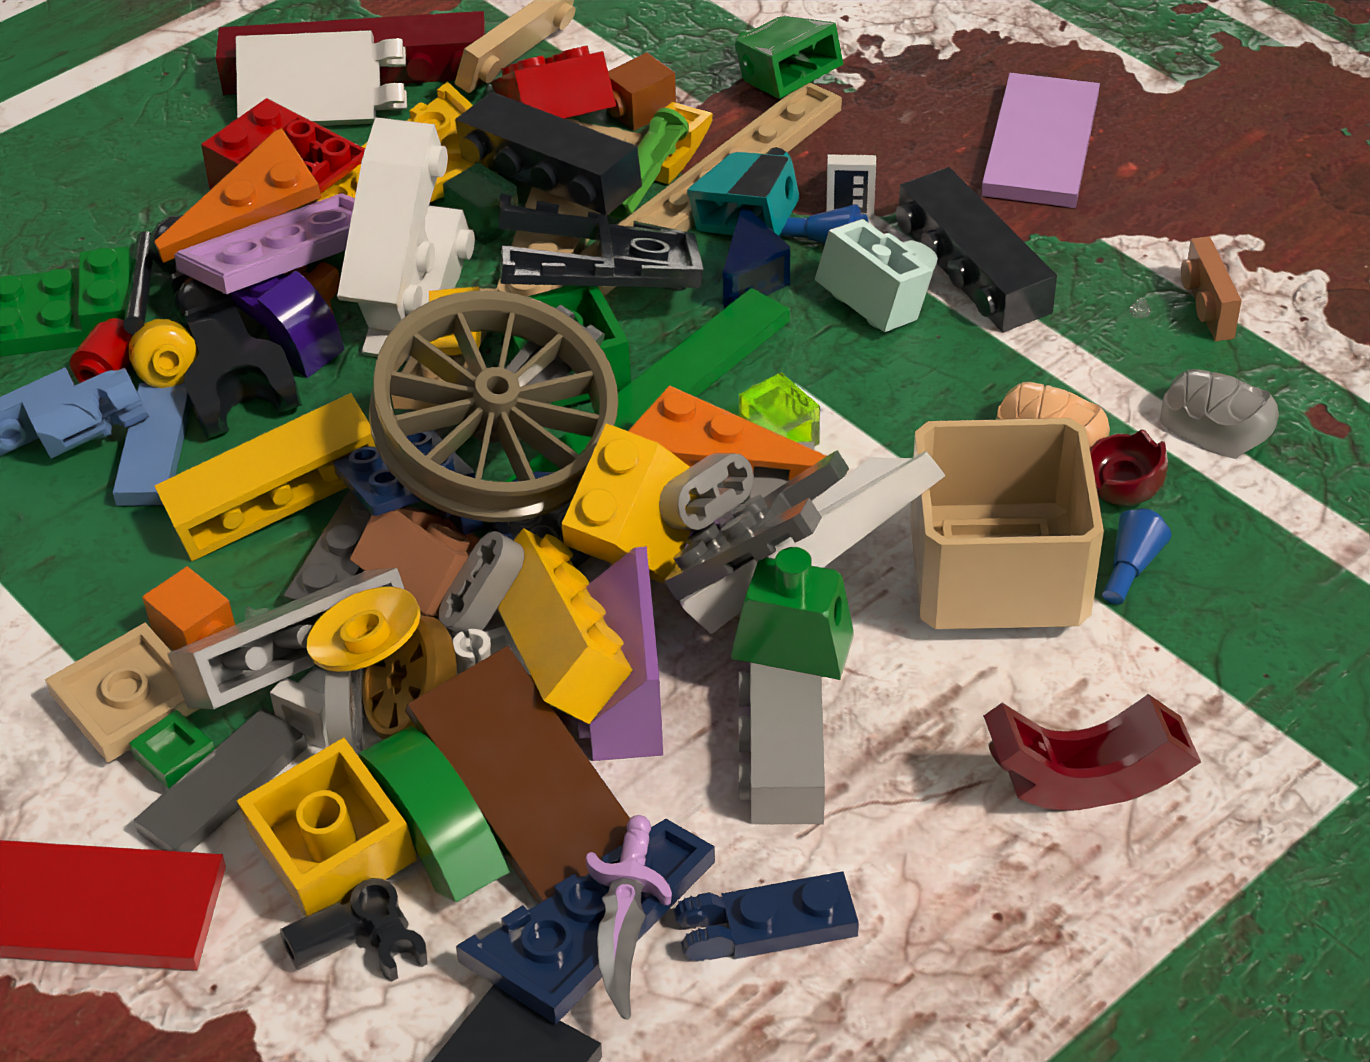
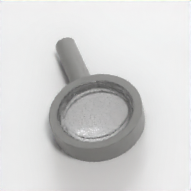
M364 668L343 672L326 670L325 719L329 746L345 737L358 755L362 751L364 731L361 684Z

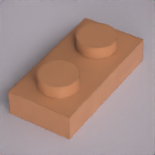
M1211 237L1192 238L1190 240L1188 259L1183 260L1181 263L1183 286L1186 290H1191L1196 300L1198 318L1201 322L1207 323L1214 340L1235 339L1242 300Z

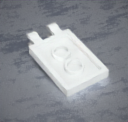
M372 31L236 36L237 117L239 118L266 98L321 126L373 124L376 110H407V91L404 90L403 83H389L380 86L381 66H406V50L403 47L402 39H386L374 43Z

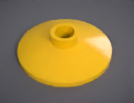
M377 587L355 593L336 603L316 621L307 638V651L317 666L329 671H352L370 666L390 656L408 641L419 624L420 607L410 592L398 587Z

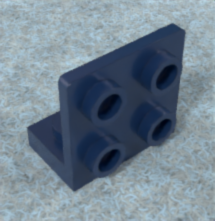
M434 430L406 436L425 456L443 440ZM376 447L358 448L351 452L349 456L333 462L337 476L373 516H378L422 500L411 493L395 478L381 459ZM455 452L441 464V466L451 471L475 478V472ZM436 508L441 518L444 520L449 518L463 535L484 528L483 521L456 516Z

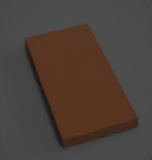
M508 645L407 704L405 712L415 727L437 746L460 776L483 814L499 849L537 904L553 896L554 886L571 875L575 874L577 877L589 874L586 867V856L588 853H595L603 861L602 857L623 844L630 817L553 708L543 700L536 684Z

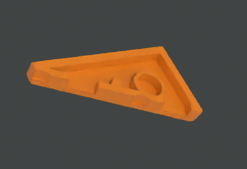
M283 129L276 130L154 241L163 263L175 258L174 254L177 251L276 217L322 198L319 185Z
M669 386L628 431L661 444L690 467L715 453L741 454L749 461L753 474L754 466L788 469L789 480L826 457V455L672 386Z

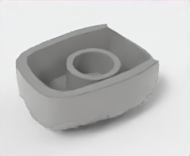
M1187 369V371H1183L1174 378L1167 393L1164 394L1160 420L1168 430L1210 452L1237 459L1246 451L1264 442L1274 432L1279 412L1275 399L1266 390L1251 386L1229 375L1200 369Z

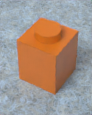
M188 566L142 596L151 629L172 651L235 625L229 600Z

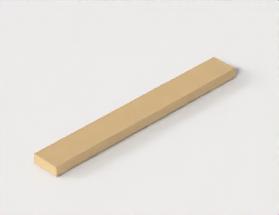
M808 83L791 92L618 225L633 227V222L638 221L687 232L695 225L687 193L691 185L731 153L766 154L773 147L782 148L789 152L841 111L842 97L812 83ZM596 241L578 255L598 257ZM617 286L598 287L603 296H605Z

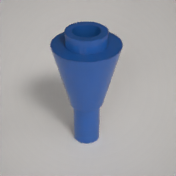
M854 204L810 215L809 218L789 217L779 236L808 237L810 240L825 244L829 230L861 219L868 223L869 221L867 215L861 214L859 206Z
M1141 508L1127 510L1120 515L1113 559L1114 569L1102 593L1103 598L1108 602L1116 605L1122 604L1134 578L1141 574L1171 540V530L1158 513Z

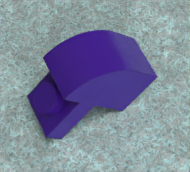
M294 271L289 276L280 274L230 293L235 306L266 327L270 341L283 348L290 367L306 378H309L345 350L337 322L327 303L313 285L297 271Z

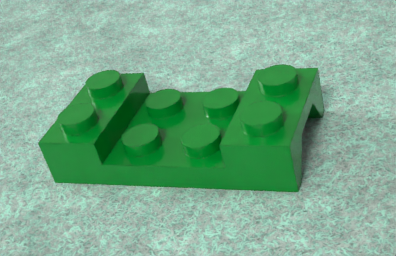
M129 246L99 248L94 251L79 252V268L54 269L49 272L0 277V357L79 347L98 323L105 322L111 318L124 321L133 265Z

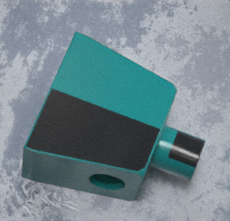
M778 147L771 148L766 154L731 153L687 190L697 231L755 237L756 221L770 235L777 239L799 200V190L792 159L785 150Z

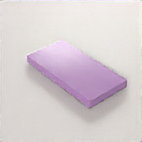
M1009 73L983 178L981 196L1076 208L1100 83Z
M341 193L177 251L174 254L177 270L225 294H229L345 251L355 198Z

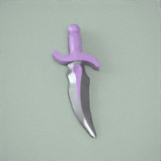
M642 815L631 817L627 823V833L624 836L620 863H605L593 852L588 853L586 856V867L589 874L599 883L610 887L609 892L602 898L606 912L598 928L599 967L606 992L620 1017L626 1020L631 1017V966L638 935L646 918L641 905V892L654 895L663 905H669L672 898V891L666 880L656 871L645 866V855L648 850L651 824Z

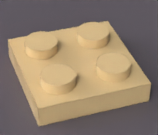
M146 623L141 624L45 679L50 695L107 763L131 750L130 741L176 709L185 717L199 710L198 708H187L167 654L171 650Z

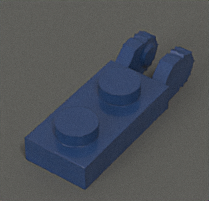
M844 871L721 893V896L711 892L702 893L696 897L690 896L682 901H678L676 908L673 909L675 920L679 922L681 928L696 929L698 926L706 927L705 929L698 928V930L686 933L684 940L681 942L683 953L686 954L689 961L695 960V962L729 956L740 959L858 937L859 921ZM726 923V927L718 925Z

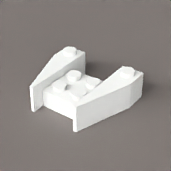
M375 117L362 158L337 297L342 301L357 302L369 327L362 349L363 356L378 357L385 339L393 328L412 311L429 302V291L455 288L461 274L464 259H470L473 254L475 236L473 230L468 228L463 210L429 206L437 177L444 176L448 160L447 149L445 146H441L434 124Z

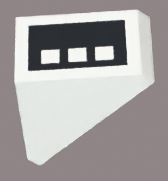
M828 155L826 211L857 204L861 214H866L868 219H874L876 155Z

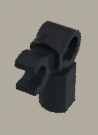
M371 878L364 880L352 891L350 902L344 905L336 902L280 929L283 945L296 970L355 943L356 936L360 934L367 937L373 947H378L380 970L391 982L398 979L397 965L393 959L398 953L408 952L413 954L420 967L428 964L424 939L417 932L407 929L409 923L399 907L396 889L390 882L384 879Z

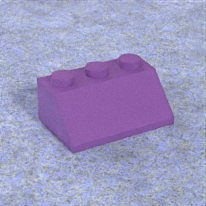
M647 546L635 547L586 587L591 597L605 609L606 614L603 618L608 627L622 639L624 644L621 650L633 669L631 674L590 724L578 719L579 738L591 737L593 761L663 756L660 680Z

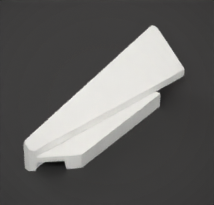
M927 451L914 458L870 457L812 501L822 516L813 534L796 543L789 537L774 546L776 551L767 557L775 559L777 553L782 549L799 547L810 554L812 566L825 567L946 475ZM751 556L732 567L734 572L729 576L682 598L680 604L710 634L714 633L742 611L746 593L758 561Z

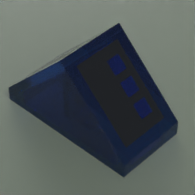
M740 210L724 266L723 310L750 288L767 296L790 285V246L749 210Z

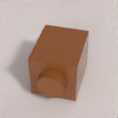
M647 52L608 71L616 106L608 108L606 111L633 131L649 124L656 111L660 108H665L671 102L676 103L675 72Z

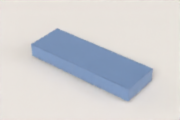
M139 383L137 393L149 417L128 427L113 489L116 506L163 505L154 485L176 475L192 404L184 383L168 388H155L146 383Z

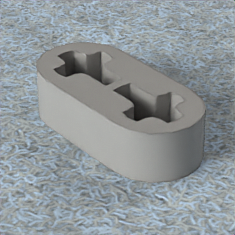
M715 453L705 457L670 480L664 486L659 502L660 513L665 523L675 529L700 530L741 504L750 495L753 488L754 476L749 461L741 454ZM723 481L724 488H717V484ZM689 494H696L697 498L690 502Z
M496 531L487 533L480 539L441 602L439 620L445 627L457 633L463 631L464 636L467 638L469 637L468 629L483 630L522 568L524 549L521 544Z

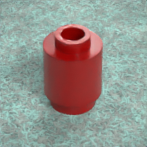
M111 318L105 322L98 323L74 352L70 359V367L79 383L110 370L118 371L123 368L127 370L131 365L129 360V343L133 334L128 333L124 329L123 320Z

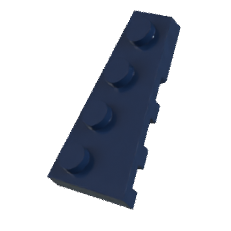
M666 818L651 827L648 850L645 855V866L656 871L669 884L672 891L671 903L663 905L654 895L641 892V905L646 918L637 941L715 863V846ZM623 844L602 857L603 862L609 864L620 863ZM573 874L555 885L554 895L530 910H527L522 905L502 917V927L482 939H479L474 934L456 945L458 962L556 1025L602 978L599 967L597 937L599 923L604 918L606 912L602 898L609 892L610 887L599 883L590 874L581 877Z

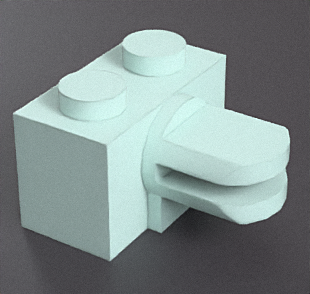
M864 219L829 230L815 281L829 290L837 300L846 303L866 318L870 325L883 332H887L918 319L938 257L930 247L913 240L901 242L892 234H883Z

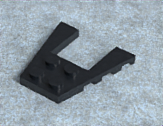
M500 193L498 206L499 229L596 240L598 257L502 245L500 284L662 287L672 291L701 287L703 265L695 233L638 221L633 222V227L608 224L606 215L590 211L587 217L558 214L559 205L537 201L536 209L511 204L512 195Z

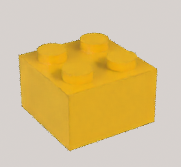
M345 737L237 800L252 840L304 917L336 902L344 905L350 902L352 891L362 881L371 878L386 880L417 861L407 823Z

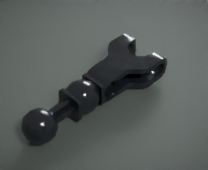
M183 215L168 216L159 222L150 234V254L155 263L164 272L172 274L170 283L175 295V315L180 323L190 332L199 350L197 359L189 366L183 380L193 403L195 416L206 439L229 431L227 414L233 406L243 400L252 398L269 400L275 406L278 413L302 406L296 382L283 348L272 341L256 339L249 335L231 294H225L178 271L175 258L164 263L162 262L154 241Z

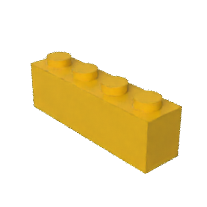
M349 393L154 486L191 561H194L347 488L335 473L333 462L349 456L351 452L358 448L376 446L371 434L370 423L352 393Z
M523 528L514 539L524 549L523 565L498 606V610L543 700L590 724L631 674L633 669L621 650L624 644L622 639L608 627L603 618L606 614L605 609L589 594L586 588L589 585V581L572 564L570 559L573 553L552 535L546 534L542 539Z

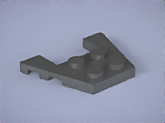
M836 450L764 498L758 495L743 503L733 511L734 517L721 526L717 527L713 522L688 537L686 542L689 546L673 557L676 565L664 581L675 599L680 600L729 576L734 572L732 567L751 556L756 561L772 555L776 551L774 546L789 537L796 543L813 534L822 516L811 500L845 477L849 470L839 451Z

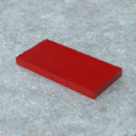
M0 840V957L198 971L226 870L223 854Z

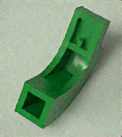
M409 726L358 753L360 760L407 823L412 843L435 892L454 902H458L510 872L483 814L464 782L437 746L421 731Z

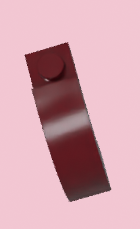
M1149 694L1112 719L1090 728L1075 731H1055L1041 727L1003 702L983 715L992 738L988 744L990 753L997 764L1009 773L1017 798L1043 808L1083 810L1126 802L1169 784L1201 763L1182 717Z

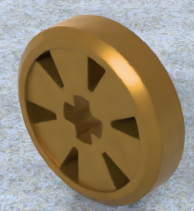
M420 615L416 630L403 646L385 659L364 667L362 696L366 716L375 734L383 740L409 726L415 727L405 712L407 704L457 675L454 645L448 630L439 620Z

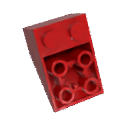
M588 45L561 51V53L545 59L544 55L517 61V63L511 64L508 67L501 68L502 76L491 81L492 88L497 94L564 119L616 106L604 51L590 54Z
M268 98L201 144L208 185L212 189L273 132L282 128L317 181L320 193H323L359 166L362 162L365 148Z

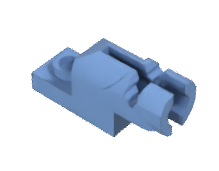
M65 367L0 397V456L40 438L52 459L92 439H100L112 435L111 430L114 424H119L126 428L148 418L149 415L125 368L118 371L110 370L75 385Z

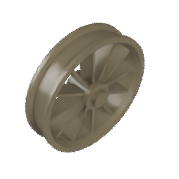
M482 290L455 293L440 297L415 309L404 317L385 339L376 360L373 377V388L369 406L371 434L376 449L389 471L404 487L426 503L450 514L472 520L486 522L521 521L548 514L572 501L605 424L613 426L615 424L618 408L617 385L610 363L594 338L576 321L560 310L530 297L502 291ZM471 332L505 334L498 367L486 368ZM454 334L470 372L430 342ZM510 336L522 338L542 347L515 374L504 369ZM409 356H412L444 381L397 371ZM556 357L560 358L575 372L574 375L527 385ZM589 394L594 414L547 403ZM390 395L433 403L439 406L394 415ZM460 424L426 456L406 437ZM543 427L592 438L580 454H577ZM471 436L483 441L475 478L461 475L441 466ZM517 436L559 467L560 470L535 479ZM488 443H502L518 482L481 480Z

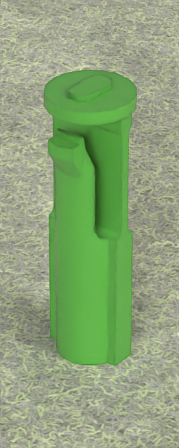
M660 108L656 111L650 121L649 131L637 146L642 187L608 215L616 219H625L629 214H632L660 173L661 166L668 155L676 151L675 144L677 141L683 140L687 136L689 125L679 112L669 108Z

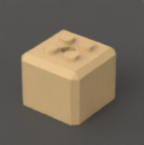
M1071 418L928 421L915 431L913 458L927 451L946 475L911 501L910 506L920 619L934 629L1080 626L1092 614L1104 532L1086 427Z

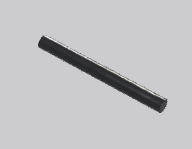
M148 231L139 233L136 239L123 324L124 329L130 334H135L145 325L153 258L150 254L151 232Z

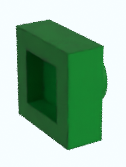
M177 709L129 742L133 758L167 789L171 788L214 750L212 740Z

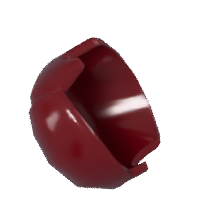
M1140 429L1132 435L1116 433L1099 439L1090 449L1097 495L1103 501L1109 504L1130 507L1152 499L1164 486L1168 470L1166 445L1164 441L1157 444L1146 430Z

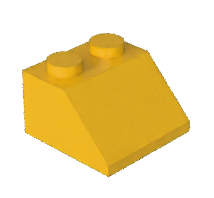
M606 423L563 519L564 545L615 564L635 547L647 546L650 579L665 584V579L676 565L673 557L685 548L687 544L686 539L690 537L692 530L671 528L665 523L660 513V495L664 486L670 480L689 469L690 466L661 444ZM689 494L690 502L697 498L696 494Z

